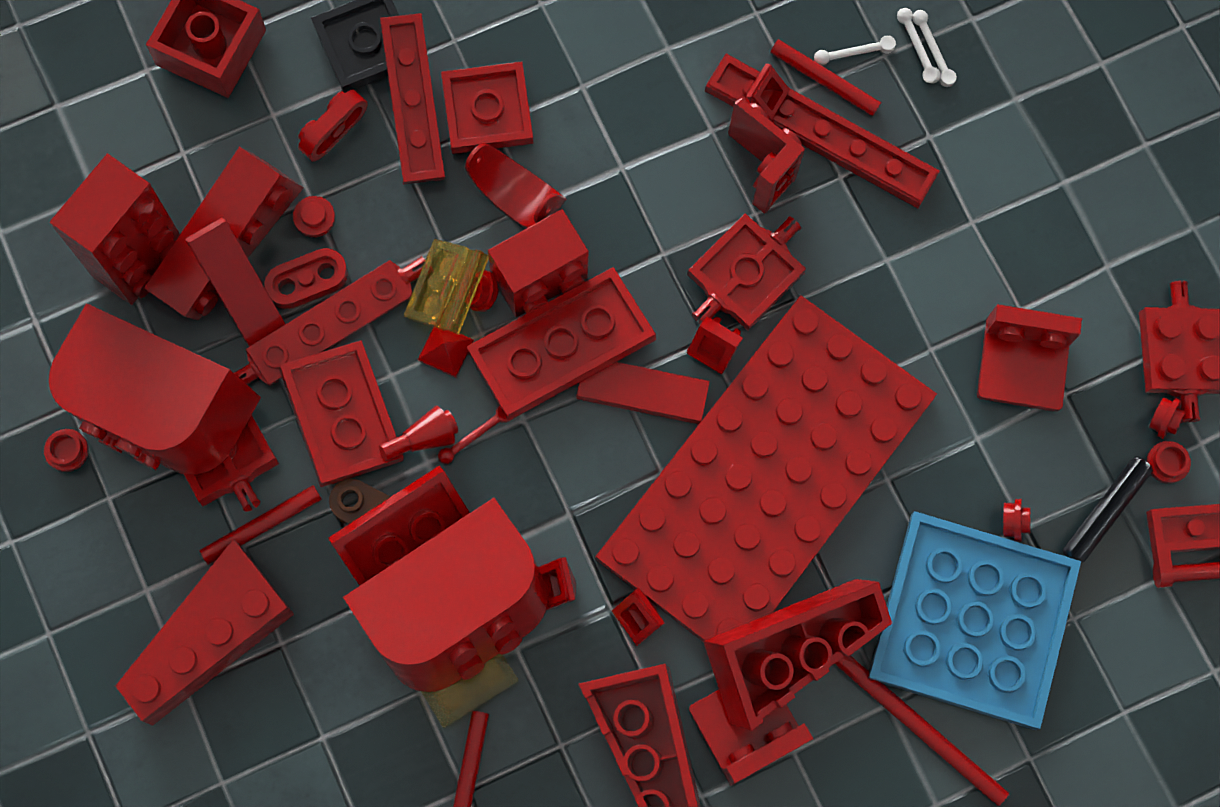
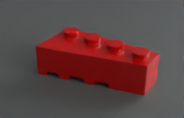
M233 539L115 687L142 722L154 725L287 621L294 613L244 549Z

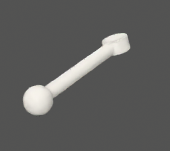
M902 8L897 13V19L905 25L924 67L923 79L928 83H937L941 73L939 69L932 67L911 21L913 17L912 11L908 8Z
M917 10L914 12L912 20L915 25L920 26L941 72L939 82L944 87H951L956 81V73L947 68L927 24L928 14L923 10Z
M884 36L877 43L832 52L819 50L814 55V61L824 66L829 60L878 50L889 54L894 50L896 41L892 36Z

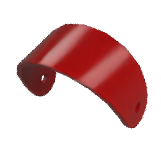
M479 144L473 149L466 160V172L476 187L498 209L526 229L556 213L567 200L548 183L489 144Z

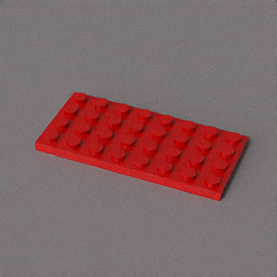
M800 295L598 552L595 560L633 589L640 588L655 606L701 641L773 613L934 400L937 393Z

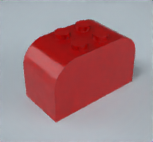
M87 303L56 354L49 372V387L54 400L60 407L82 421L79 427L80 430L99 439V443L120 454L123 451L133 456L134 460L155 471L160 464L181 474L194 475L206 473L216 468L232 451L261 399L255 391L230 369Z
M495 498L478 507L343 597L395 676L409 688L423 692L439 691L450 687L461 679L468 680L479 674L485 667L484 663L496 655H504L516 649L522 642V638L533 631L541 622L548 603L547 588L531 549Z

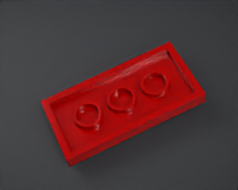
M612 267L466 346L507 420L510 421L656 340V333L615 268Z

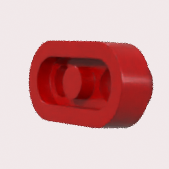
M355 90L337 93L329 102L327 111L317 121L311 120L301 129L298 135L300 139L299 150L311 161L321 159L362 118L368 106L367 100Z
M322 248L271 269L265 278L264 287L275 306L282 309H292L338 291L347 280L348 268L340 253L333 249ZM323 269H333V276L329 279L321 278L320 273ZM285 284L295 285L294 291L288 295L282 294L281 288Z

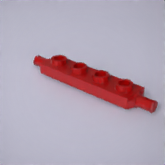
M422 256L402 269L391 260L385 262L248 347L246 353L249 364L234 372V374L242 378L241 380L246 384L259 378L268 386L273 385L282 379L279 370L280 364L327 351L412 298L413 293L410 283L430 272L429 265L425 264L426 261Z

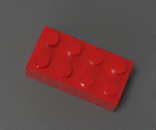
M108 153L49 222L90 275L130 305H133L138 297L143 298L149 293L144 287L180 235L151 184Z

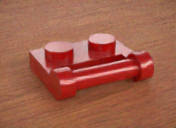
M1220 504L1159 508L1146 512L1154 562L1153 579L1157 588L1172 587L1174 582L1220 579V561L1172 565L1171 553L1220 549Z

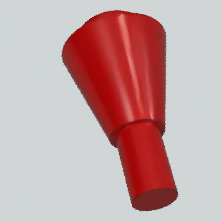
M434 406L406 429L401 436L379 445L380 454L385 461H388L408 451L414 452L453 445L455 443V434L458 433L457 423L450 411H443L439 406Z

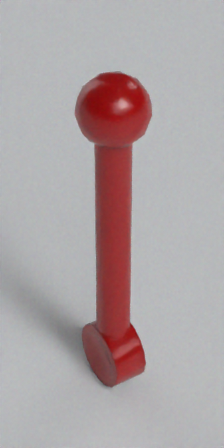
M500 406L496 409V415L452 447L442 448L438 452L439 461L443 464L451 463L456 453L499 422H509Z

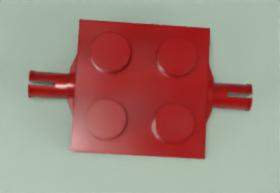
M745 213L688 270L687 275L704 290L708 298L692 313V317L696 322L699 319V324H701L706 316L712 318L721 310L730 314L746 330H749L804 275L806 268L791 255L786 245L801 230V226L797 221L793 224L795 220L793 217H787L773 233L760 227Z
M1174 281L1169 284L1172 306L1167 308L1145 307L1139 312L1146 393H1167L1174 397H1179L1182 400L1181 410L1186 412L1182 422H1197L1201 420L1199 417L1198 397L1204 394H1220V309L1198 308L1189 305L1188 282Z
M251 415L232 451L220 465L206 473L198 475L184 474L202 507L225 494L234 492L242 505L243 511L248 512L253 509L246 495L255 508L260 505V500L257 498L250 483L257 476L279 465V462L254 417Z

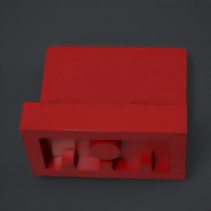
M739 98L733 106L728 134L762 161L757 169L760 175L753 184L756 191L752 204L765 214L795 181L805 148L792 131L785 128L781 130L769 120L768 114L755 103L748 104L745 100Z
M997 304L986 319L977 397L983 400L1055 412L1060 411L1063 407L1069 346L1081 334L1082 318Z
M719 690L690 705L688 709L730 786L813 740L805 723L800 726L797 724L787 704L782 708L777 707L763 718L764 722L752 731L730 724Z

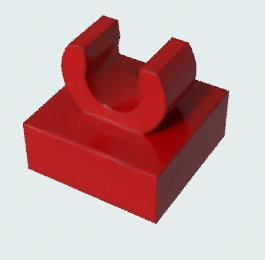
M706 316L686 353L718 373L723 374L743 337L740 336L741 331L736 328L732 332L720 324L721 318L715 317L711 319Z

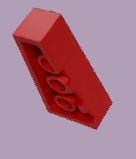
M239 146L144 288L184 317L199 320L202 316L208 315L215 307L218 295L185 239L223 217L248 258L304 187L265 160Z
M854 579L704 640L703 642L730 724L752 731L764 722L763 718L777 707L782 708L795 698L794 694L811 681H818L830 672L828 668L844 656L849 657L890 626L892 621L880 583L878 581Z
M660 664L579 683L578 685L612 750L619 769L625 777L638 807H701L670 668L666 664Z

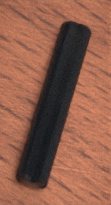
M1134 457L1130 460L1063 548V554L1066 557L1079 560L1081 564L1086 561L1153 472V467L1140 457Z

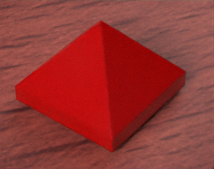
M765 64L748 89L746 98L750 103H755L764 109L769 116V120L772 121L790 89L772 65Z
M435 323L418 361L456 378L468 355L466 346L474 343V339Z
M561 557L538 567L548 593L546 610L575 600L576 580L566 557Z
M640 588L634 590L612 610L636 646L665 624L654 604Z

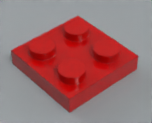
M522 62L441 72L452 154L472 152L475 147L482 143L489 144L494 148L534 144Z

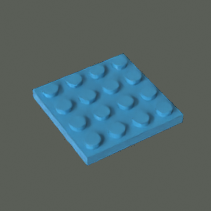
M914 511L909 520L887 602L892 624L879 633L868 678L885 685L1026 728L1039 730L1051 688L1081 561Z

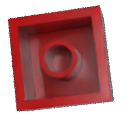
M171 0L147 41L146 46L157 66L229 98L264 36L266 27L260 10L241 0Z
M563 209L488 250L490 272L496 277L498 289L515 317L533 311L546 304L548 299L561 292L564 294L584 283V279L588 278L589 251Z

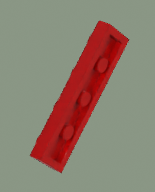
M422 13L380 18L403 185L445 179Z

